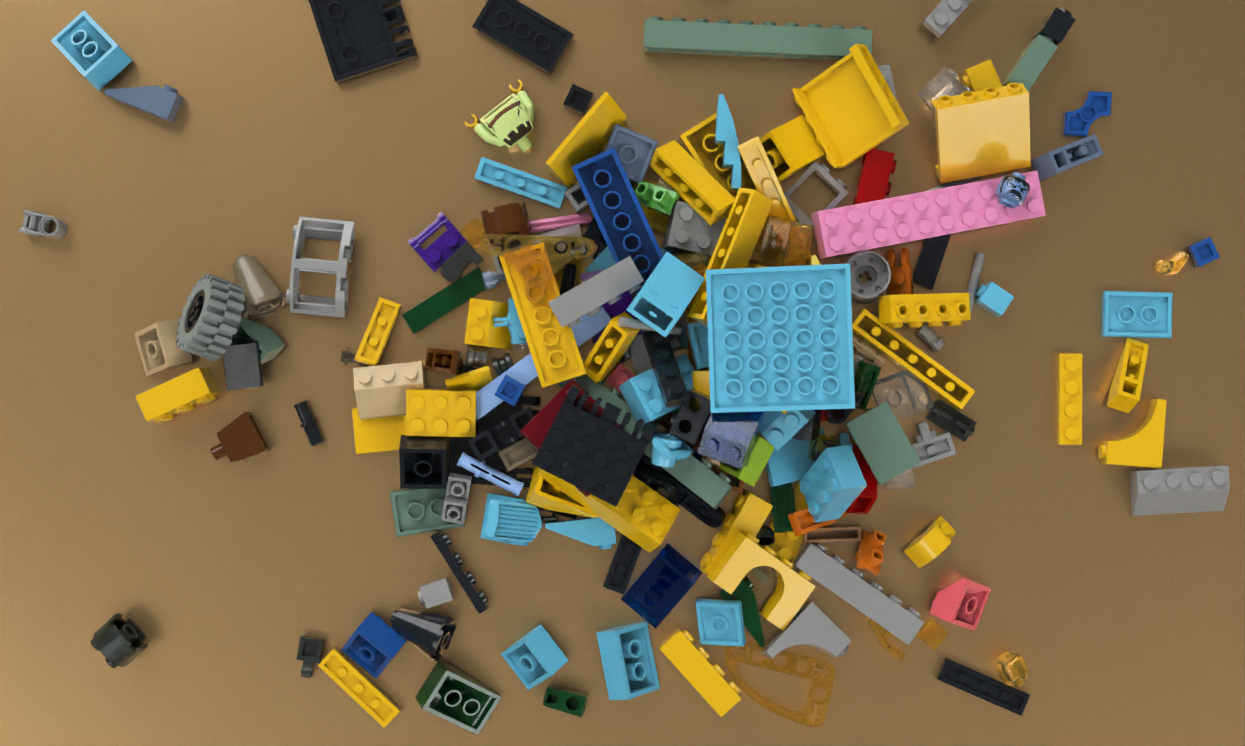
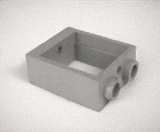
M816 161L784 193L797 224L807 234L814 229L813 221L788 197L814 171L839 194L824 210L833 209L848 194L845 190L847 186L840 179L837 178L835 180L829 174L831 171L822 162L818 164Z

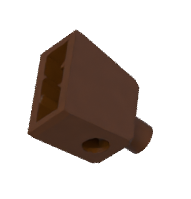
M251 412L243 413L219 431L217 437L220 444L210 448L215 460L228 456L230 462H237L270 451Z

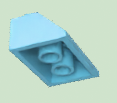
M647 621L596 632L609 700H629L660 689Z

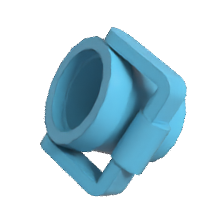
M654 433L652 436L651 463L654 465L668 468L674 467L676 460L686 459L692 452L687 443L678 436L664 433Z

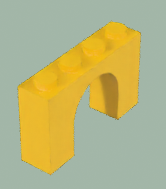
M738 532L707 577L732 595L750 570L758 566L773 567L777 576V585L775 591L759 613L784 631L816 587L810 582L812 577L802 570L798 573L792 569L794 565L784 557L781 561L775 557L777 552L767 545L764 548L759 546L760 540L749 532L746 536Z

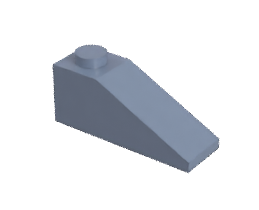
M155 85L105 89L104 91L105 95L114 100L173 123L183 99L177 94V89L165 85L164 88Z
M1093 134L1047 152L1031 160L1034 170H1038L1039 181H1042L1100 157L1104 153L1096 135Z

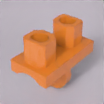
M867 530L861 532L859 550L855 554L858 568L867 569L874 575L880 573L881 563L884 559L883 545L886 542V534L877 530L872 533Z

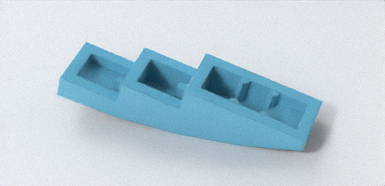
M719 94L717 98L715 144L724 145L723 167L732 168L731 191H738L741 188V159L737 148L739 143L733 118L723 94Z

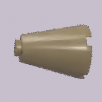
M242 255L235 260L233 269L236 284L242 286V289L245 291L243 294L245 301L242 303L244 310L241 312L244 318L251 317L252 320L262 319L276 312L275 308L278 305L281 308L285 305L286 299L284 294L253 256Z

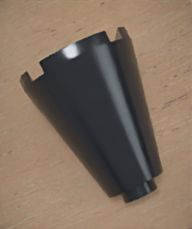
M403 607L395 610L390 619L392 628L434 661H438L443 657L440 652L443 648L448 649L456 631V626L453 625V623H456V620L451 617Z

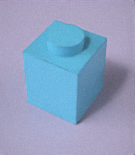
M991 281L979 287L975 294L978 296L975 303L996 317L1003 315L1014 296Z

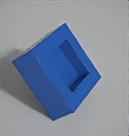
M1211 237L1187 247L1197 268L1220 258Z
M505 375L494 395L512 406H516L526 385Z

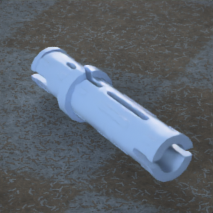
M464 452L457 463V466H461L474 473L475 477L479 478L480 476L516 494V496L519 495L525 484L487 465L486 461L482 460L481 462ZM471 464H474V465L478 466L479 468H481V469H483V470L489 472V474H487V473H485V472H483V471H481V470H479V469H477V468L471 466ZM492 475H495V476H497V477H499V478H501V479H503V480L509 482L510 485L507 484V483H505V482H503V481H501V480H499V479H497V478H495V477H493Z

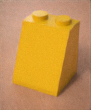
M804 115L771 130L760 139L779 183L826 154L824 148L818 144L815 138L816 134L807 124Z

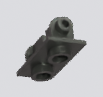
M937 399L926 417L929 421L964 442L968 436L974 433V427L977 423Z

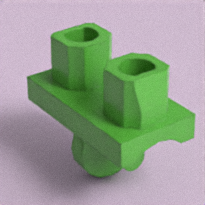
M645 181L639 182L635 190L636 197L641 206L669 216L674 203L680 197L677 192Z

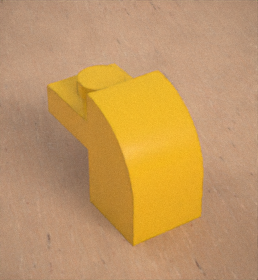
M939 516L924 533L910 543L904 553L918 568H921L949 546L950 540L956 534V531L942 516Z

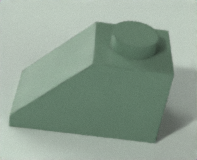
M243 317L240 323L237 324L236 334L232 336V338L259 341L261 364L275 359L285 346L270 327Z

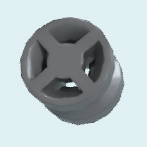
M468 345L466 367H485L487 347L475 348L474 345Z

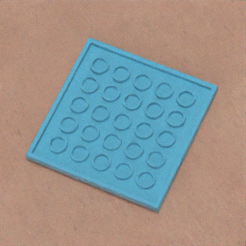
M850 264L706 270L711 413L855 409Z

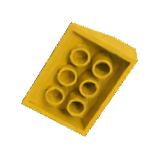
M606 91L546 161L548 173L568 189L578 183L572 166L598 155L601 151L605 152L616 124L627 127L625 123L627 116Z

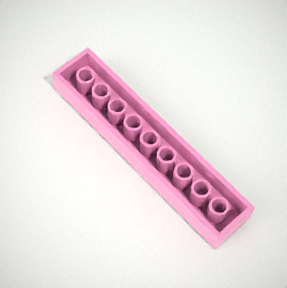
M1038 170L1021 173L1026 177L1025 181L1030 185V190L1024 203L1021 206H1016L1014 209L1003 206L998 202L995 192L1002 177L814 212L811 216L819 259L1046 216Z

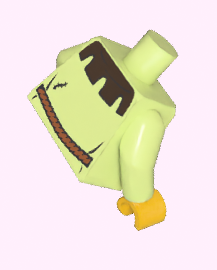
M517 80L520 86L518 89H513L511 84H509L512 95L480 120L476 115L471 114L475 118V122L470 125L465 121V125L473 129L485 142L499 147L506 145L509 148L516 143L524 152L533 145L527 134L534 129L532 125L535 120L534 104L526 91H523L522 81Z

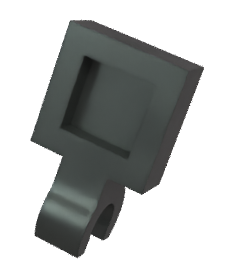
M300 637L297 660H303L301 677H312L314 662H321L324 639Z

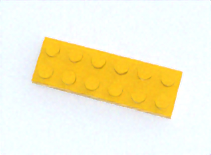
M542 242L499 256L542 389L586 375L587 373L572 328H568L567 325L562 327L548 304L549 301L560 296V292L544 243Z

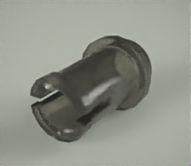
M350 348L342 350L341 363H345V366L353 364L368 367L366 364L355 361L354 358L357 351H352Z

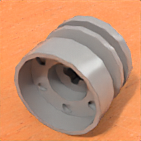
M864 250L852 255L846 262V264H850L852 301L859 304L875 302L878 300V297L884 294L890 283L891 270L889 263L882 255L874 251ZM863 275H867L868 281L866 284L861 283L862 279L860 278Z

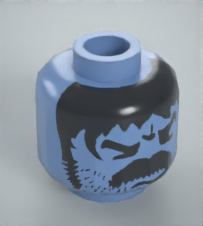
M1013 172L1012 175H1004L995 192L998 202L1012 209L1016 206H1021L1030 190V185L1025 181L1026 177L1017 172Z

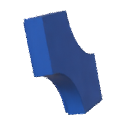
M1087 92L1086 100L1078 110L1064 113L1062 136L1086 137L1090 125L1097 118L1110 116L1112 92Z

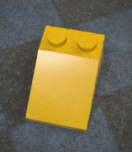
M535 466L526 499L527 503L551 511L592 518L598 517L589 509L560 491L558 487L543 479L544 477L537 475L540 468Z

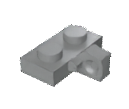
M923 421L916 424L919 436L915 437L916 443L911 444L921 463L912 468L957 454L950 432L937 435L935 431L930 432L927 422Z

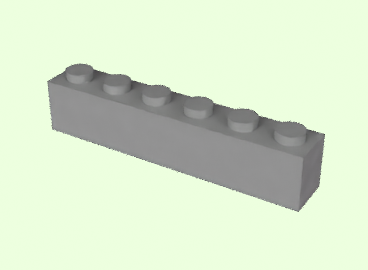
M818 542L814 545L807 543L793 565L909 645L924 624L919 619L921 614L911 607L908 610L901 607L902 601L891 594L887 597L881 593L884 588L874 581L868 584L863 580L864 574L855 568L852 571L844 567L846 563L844 560L836 555L833 558L825 553L827 549Z

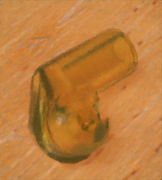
M1180 251L1173 261L1159 260L1156 264V270L1163 275L1177 274L1190 257L1185 252Z

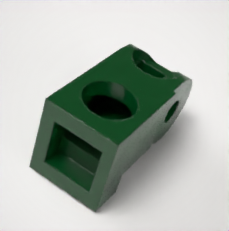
M547 686L543 705L582 717L585 713L589 694Z

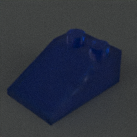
M765 411L711 413L697 453L739 469L746 467Z
M667 543L621 600L656 629L695 584L702 572Z

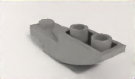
M942 0L922 24L939 38L973 0Z

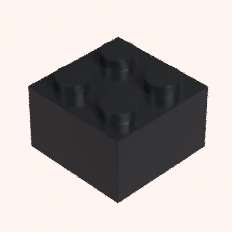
M401 435L399 447L400 489H447V437Z

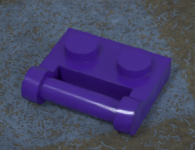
M442 212L420 234L407 241L434 272L467 241ZM442 225H445L448 230L424 250L420 245Z

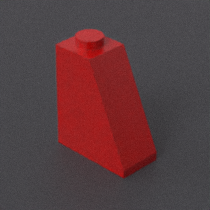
M853 445L852 451L867 486L848 507L846 513L868 514L877 499V480L858 446Z

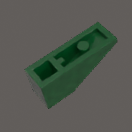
M746 576L732 595L722 588L718 593L724 600H739L742 602L744 626L762 648L765 646L755 594L751 590L755 586Z

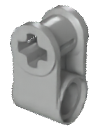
M23 209L24 219L22 228H19L18 232L55 239L62 238L66 234L67 225L63 220ZM55 222L56 229L51 233L50 225Z

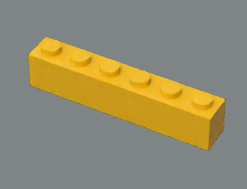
M739 188L706 270L747 268L773 201L757 190ZM705 272V280L698 289L688 317L708 327Z
M865 308L852 321L853 333L956 410H962L975 393V390L892 328H889L888 325L879 324V319Z

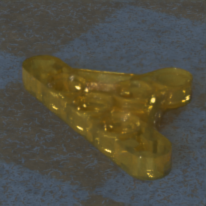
M487 234L481 240V248L486 255L504 257L526 281V298L533 304H540L545 300L547 282L571 260H587L595 252L594 243L585 237ZM490 239H494L496 244H502L501 239H505V252H501V247H494L493 251H489L485 244H488ZM510 241H520L521 249L518 252H511L508 249ZM533 242H543L545 245L544 250L541 253L533 252L531 249ZM565 242L568 245L566 253L558 254L554 249L556 243ZM570 242H575V247H582V243H587V247L591 248V250H588L585 255L582 254L581 250H574L575 255H570L572 250ZM541 264L544 268L543 273L540 276H533L530 272L532 265ZM531 288H541L543 291L541 298L532 299L529 296Z

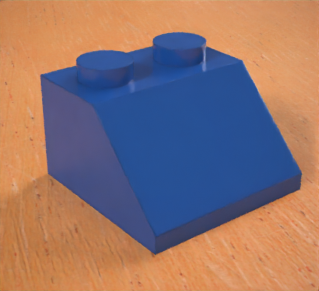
M371 612L355 630L341 651L377 679L407 640L388 626L383 619Z

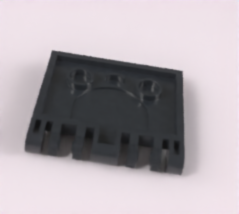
M309 0L336 83L418 57L415 47L407 48L414 45L412 39L394 42L393 36L403 35L409 31L407 25L390 30V27L406 22L402 6L398 5L383 9V7L399 3L400 0Z
M572 384L532 464L616 507L657 427L648 423L640 439L636 437L644 423V420L639 419L631 435L624 432L626 424L631 419V414L626 412L619 428L614 427L622 409L607 402L600 417L597 418L594 415L603 399L599 397L595 399L590 413L581 410V408L586 403L589 392L584 391L575 407L573 403L581 388Z
M521 396L516 406H512L504 401L476 422V436L523 410L522 405L540 406V397ZM532 409L534 415H536L540 411ZM523 436L522 438L516 440L515 442L511 443L510 445L516 443L517 441H519V440H521V439H523V438H525V437ZM450 437L448 476L450 472L472 476L471 484L496 485L480 476L477 478L474 476V473L461 466H457L463 452L478 460L468 442L474 437ZM498 451L483 459L487 465L525 483L523 487H530L532 478L517 477V474L533 475L534 469L515 468L508 472ZM471 464V466H473V467H475V468H477V469H479V470H481V471H483V472L489 474V472H487V471H485V470L479 468L478 466H476V465H474V464ZM492 475L493 477H495V478H497V479H499V480H501V481H503V482H505V483H507V484L510 485L509 482H507V481H505V480H503V479H501V478H499V477H497V476H495V475Z

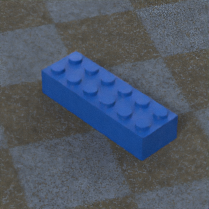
M613 147L572 166V169L615 263L631 256L644 279L640 283L643 286L662 259L663 253ZM639 288L638 290H636V291L630 293V295L633 294V293H635V292H637V291H639L641 288Z

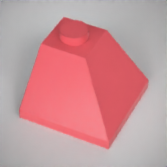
M963 578L937 592L929 614L975 631L991 588Z

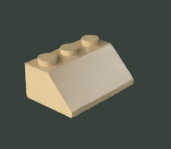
M422 361L353 368L354 391L359 418L370 419L406 415V390L427 389L426 372Z

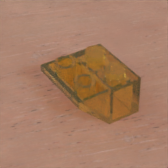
M770 215L757 264L768 267L806 265L815 226Z

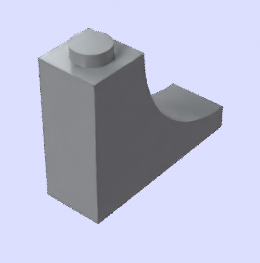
M809 602L794 616L784 631L781 630L761 653L767 659H773L786 648L795 645H807L821 650L830 658L842 657L848 651L849 647L847 645L851 640L813 602Z

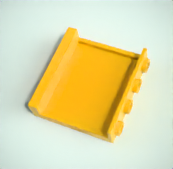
M865 44L853 45L849 48L851 53L802 88L792 89L796 104L805 113L807 124L813 128L818 144L824 148L827 154V161L834 168H845L910 124Z
M1010 83L1007 86L998 88L988 87L977 92L966 91L955 96L944 95L938 99L931 100L935 108L938 165H935V173L941 183L1031 167L1029 92L1023 83Z

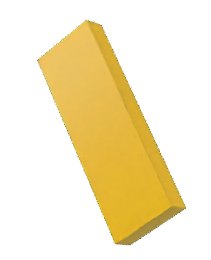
M379 297L354 358L355 361L368 366H378L401 309L400 304Z

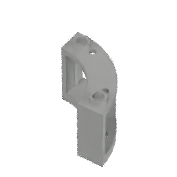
M300 216L298 225H294L292 233L295 240L291 262L290 289H287L286 303H290L291 313L345 318L349 303V277H346L347 265L351 263L355 242V222ZM306 238L341 241L338 261L302 258ZM301 271L337 274L335 298L301 295Z

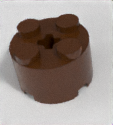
M525 202L520 205L519 203H512L494 207V212L488 213V209L481 212L486 239L490 240V244L501 243L510 236L512 240H516L530 234L531 226Z

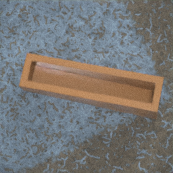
M859 524L824 526L803 534V542L861 541V526Z

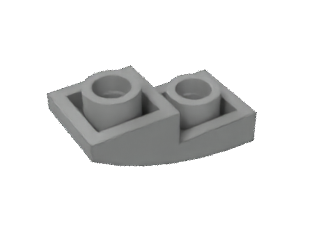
M449 473L441 521L464 525L472 476Z

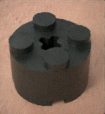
M119 613L113 615L99 628L91 640L93 648L100 651L106 657L107 664L112 668L117 666L126 667L148 646V643L144 644L143 640L146 636L141 628L130 618L127 621L122 619L123 615Z

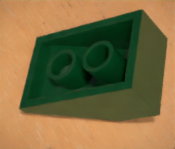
M440 659L415 698L423 710L478 735L502 696L459 668Z

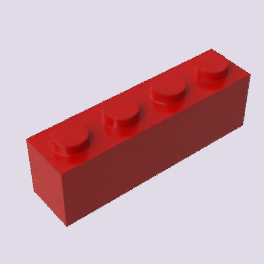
M873 148L864 154L853 205L882 200L885 198V195L889 196L892 182H888L890 173L894 174L897 160H893L895 153Z

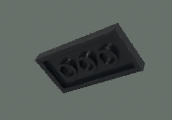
M488 0L472 26L473 29L549 74L552 73L574 36L573 33L517 0Z

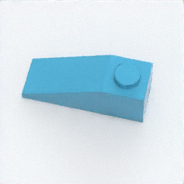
M599 517L545 523V528L592 546H599V549H610L612 544H616L615 528Z

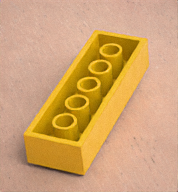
M542 469L537 474L544 477L543 479L558 487L560 491L589 509L600 519L649 553L661 545L681 510L633 475L615 507L592 494L586 498L574 485Z

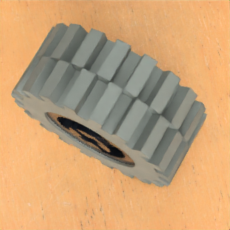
M209 273L204 274L202 279L199 278L197 286L194 285L191 295H188L186 299L187 304L182 309V317L179 318L178 324L180 326L176 332L178 335L176 338L177 347L180 350L210 361L219 359L221 353L224 354L226 352V346H230L232 336L237 332V324L240 323L242 318L240 314L244 310L242 303L245 301V296L243 295L245 291L242 289V286Z

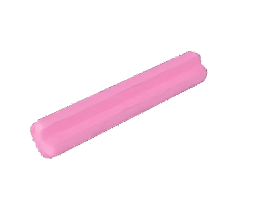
M582 213L530 221L531 230L529 232L557 230L580 224V226L590 225L592 221L591 214Z

